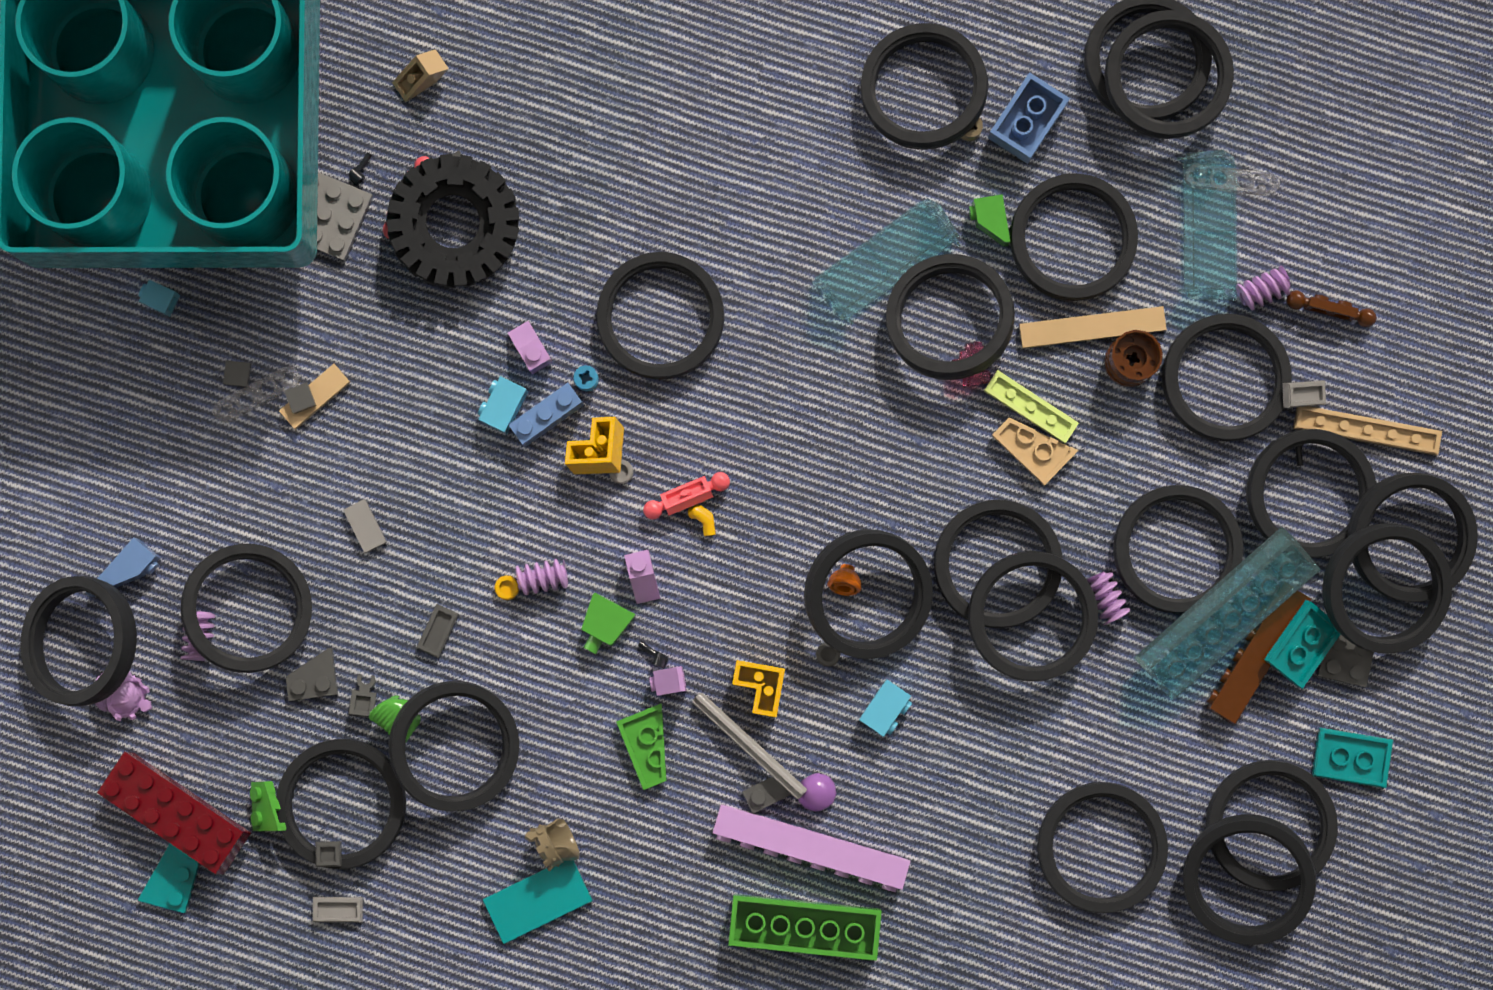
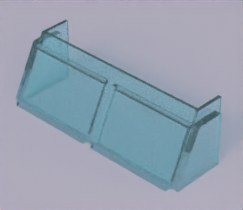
M1224 150L1186 153V157L1177 158L1179 162L1183 163L1184 289H1178V292L1187 295L1188 298L1193 300H1236L1237 208L1236 164L1234 157Z
M927 198L917 203L873 235L870 240L865 241L815 277L812 284L834 314L842 321L845 319L852 325L854 323L850 317L892 288L908 269L925 259L936 256L952 243L960 247L961 245L957 240L959 234L942 207Z

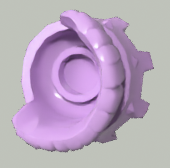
M130 671L121 686L112 695L95 704L100 710L111 713L118 721L127 717L133 720L136 718L135 713L141 709V711L147 712L152 709L151 701L145 700L146 694L150 692L149 687L142 684V679L136 678L135 675L132 676Z

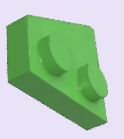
M273 781L251 782V824L253 831L286 830L285 823H279L276 813L281 808L276 798Z

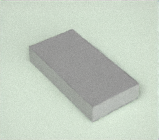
M1325 380L1282 383L1283 408L1326 405Z
M366 499L343 510L364 553H368L387 543Z
M313 897L312 922H363V897Z

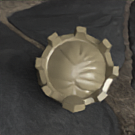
M561 818L548 825L539 824L537 828H530V831L525 835V839L529 842L535 841L536 850L539 856L545 860L543 864L545 867H548L549 872L555 866L559 867L561 863H564L563 861L578 860L580 858L579 849L568 824Z

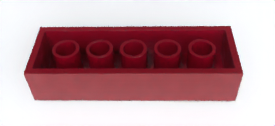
M124 751L97 792L214 874L224 875L251 834L244 827L135 753Z

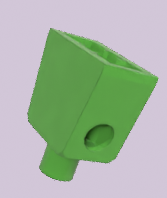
M594 592L581 630L590 634L583 648L597 654L603 642L613 646L634 620L636 614Z

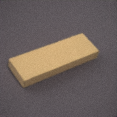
M333 364L309 384L317 406L293 414L289 403H287L279 412L296 430L351 382Z

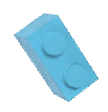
M500 376L498 381L494 380L488 391L491 395L487 403L483 402L477 414L480 415L478 419L480 422L507 435L510 430L509 424L515 420L528 394V390Z
M886 679L859 718V721L882 737L886 733L891 735L898 725L895 719L899 713L904 715L912 703L908 701L911 695Z

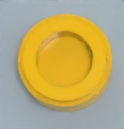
M511 576L500 577L495 583V593L503 600L514 599L519 593L517 580Z

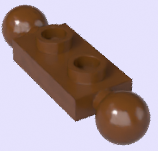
M1294 290L1286 298V303L1291 309L1298 310L1305 307L1304 310L1347 321L1357 320L1359 325L1365 328L1373 326L1377 319L1376 313L1372 309L1365 308L1358 311L1359 308L1352 307L1353 304L1350 302H1331L1328 297L1323 295L1306 298L1301 291Z

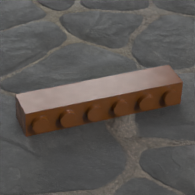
M1287 583L1282 584L1280 587L1277 585L1269 597L1272 599L1268 607L1264 606L1257 616V619L1260 621L1255 628L1251 627L1244 638L1247 641L1242 649L1238 648L1232 657L1233 665L1230 670L1227 668L1224 670L1219 678V681L1222 683L1217 691L1215 689L1211 691L1206 700L1209 703L1206 709L1230 724H1236L1271 665L1264 660L1305 600L1311 601L1310 597Z

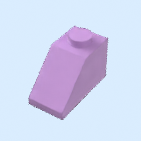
M529 321L508 332L531 374L553 363Z
M649 550L624 555L636 603L640 604L661 599Z
M682 666L653 671L654 677H650L651 691H656L657 696L687 691Z

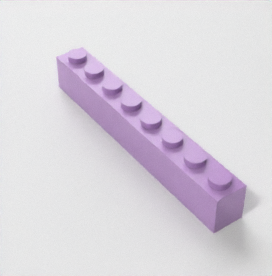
M723 804L720 806L713 833L717 834L716 839L730 843L731 839L741 842V847L754 850L755 846L764 848L763 853L778 857V853L788 855V861L801 864L802 860L811 862L812 868L825 871L826 867L835 869V875L849 878V874L859 877V882L872 885L873 881L882 883V889L896 892L897 888L903 889L910 865V860Z

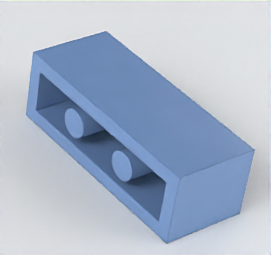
M567 382L510 423L509 426L522 445L527 447L584 406V404Z

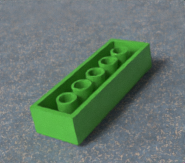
M734 894L728 946L877 961L882 910L878 908Z

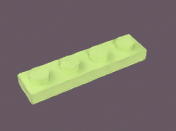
M998 370L984 390L985 393L1064 444L1079 424Z

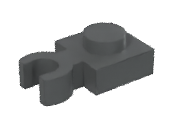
M358 674L357 684L359 691L352 690L349 716L369 718L370 712L376 705L377 693L370 692L376 684V679L374 675H371L370 683L363 684L362 674Z

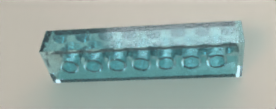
M1280 527L1138 653L1134 659L1173 701L1321 569L1297 540L1284 528Z

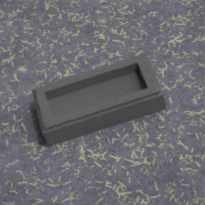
M436 604L416 648L440 658L459 617V613Z

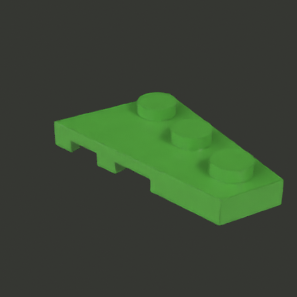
M662 703L616 721L643 790L667 781Z

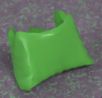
M398 695L392 696L378 704L369 715V719L383 728L389 735L398 712L408 701L406 699H398L400 698ZM420 714L412 721L407 732L406 742L420 724Z

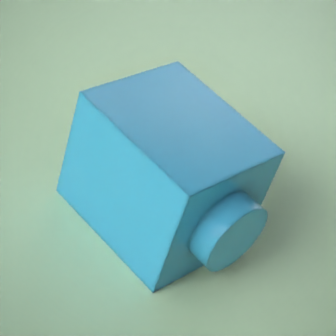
M149 280L140 289L139 302L170 317L180 295L165 286Z

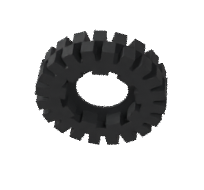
M444 154L435 159L431 157L421 161L420 165L415 168L412 167L404 174L403 179L398 182L393 190L391 200L389 201L387 228L389 241L395 251V255L415 277L418 276L424 282L434 286L441 285L444 286L443 288L468 287L476 285L479 281L486 280L494 275L507 261L518 237L519 209L516 206V198L512 189L508 188L506 180L499 172H494L490 165L483 161H475L471 156L461 154L459 157L452 156V154ZM444 196H461L470 201L478 212L479 230L474 239L465 246L459 248L444 247L438 244L428 232L426 225L428 210L435 201Z

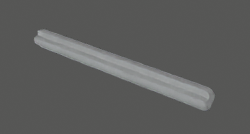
M699 693L693 699L692 703L796 799H800L806 793L807 789L707 696Z

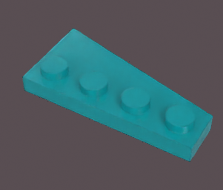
M170 843L137 901L186 913L200 863Z

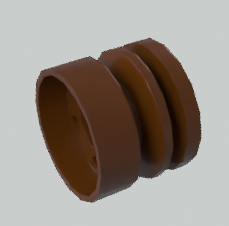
M1142 330L1125 332L1110 345L1105 354L1104 366L1106 373L1113 382L1120 386H1139L1158 371L1162 364L1163 352L1160 343L1148 332ZM1130 356L1133 357L1132 362L1134 364L1132 366L1129 365V360L1127 359Z

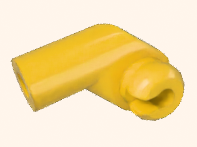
M696 504L688 509V516L702 523L704 536L716 535L713 514L702 505Z

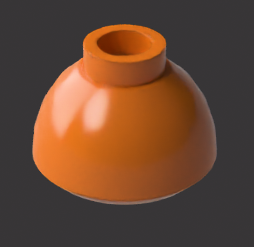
M842 564L840 569L836 570L828 580V587L836 594L853 596L861 591V580L855 572V567L852 565Z

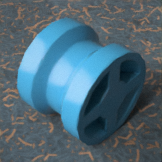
M584 365L576 369L574 382L580 390L588 392L597 387L599 378L594 368Z

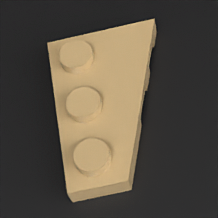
M1008 418L992 434V437L1044 486L1078 451L1011 418Z

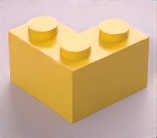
M616 417L592 418L590 440L567 441L565 465L574 475L620 473L624 436L622 424Z
M737 660L732 685L756 689L752 713L777 717L785 669Z

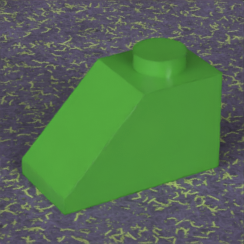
M1003 194L974 199L972 206H969L971 221L975 220L976 227L1003 247L1008 246L1010 236Z

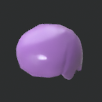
M815 773L800 782L807 789L806 793L798 799L805 809L816 812L824 810L833 804L837 792L835 783L829 776Z

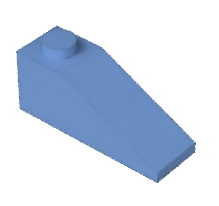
M133 537L97 579L108 582L115 588L144 577L146 574L150 575L159 565L157 562L160 557L140 539ZM85 592L88 596L96 597L91 593Z

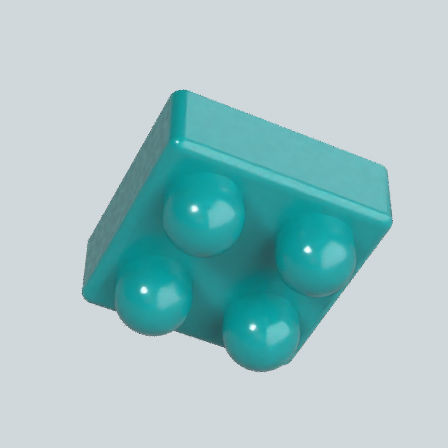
M1 0L0 248L33 268H300L311 264L317 254L320 0Z

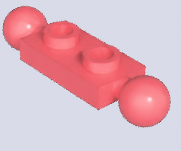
M717 472L712 476L711 481L707 482L705 476L669 490L660 494L662 501H648L643 508L644 515L654 520L659 518L664 510L667 511L669 516L681 512L686 508L713 498L712 490H726L730 485V479L727 474Z

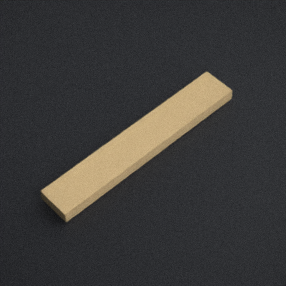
M1163 306L1019 324L1022 349L1120 337L1125 332L1132 330H1142L1148 333L1167 330Z
M1310 406L1296 408L1293 425L1295 430L1322 429L1341 435L1349 440L1435 456L1439 454L1442 431Z

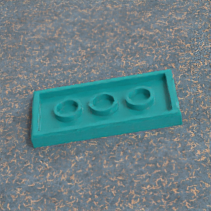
M574 860L563 861L564 863H561L559 867L555 866L550 872L546 868L483 899L503 944L593 901Z

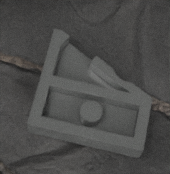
M333 648L326 649L286 676L288 701L339 695Z

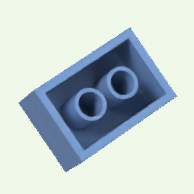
M1029 72L993 126L988 139L1028 164L1067 106L1070 98Z

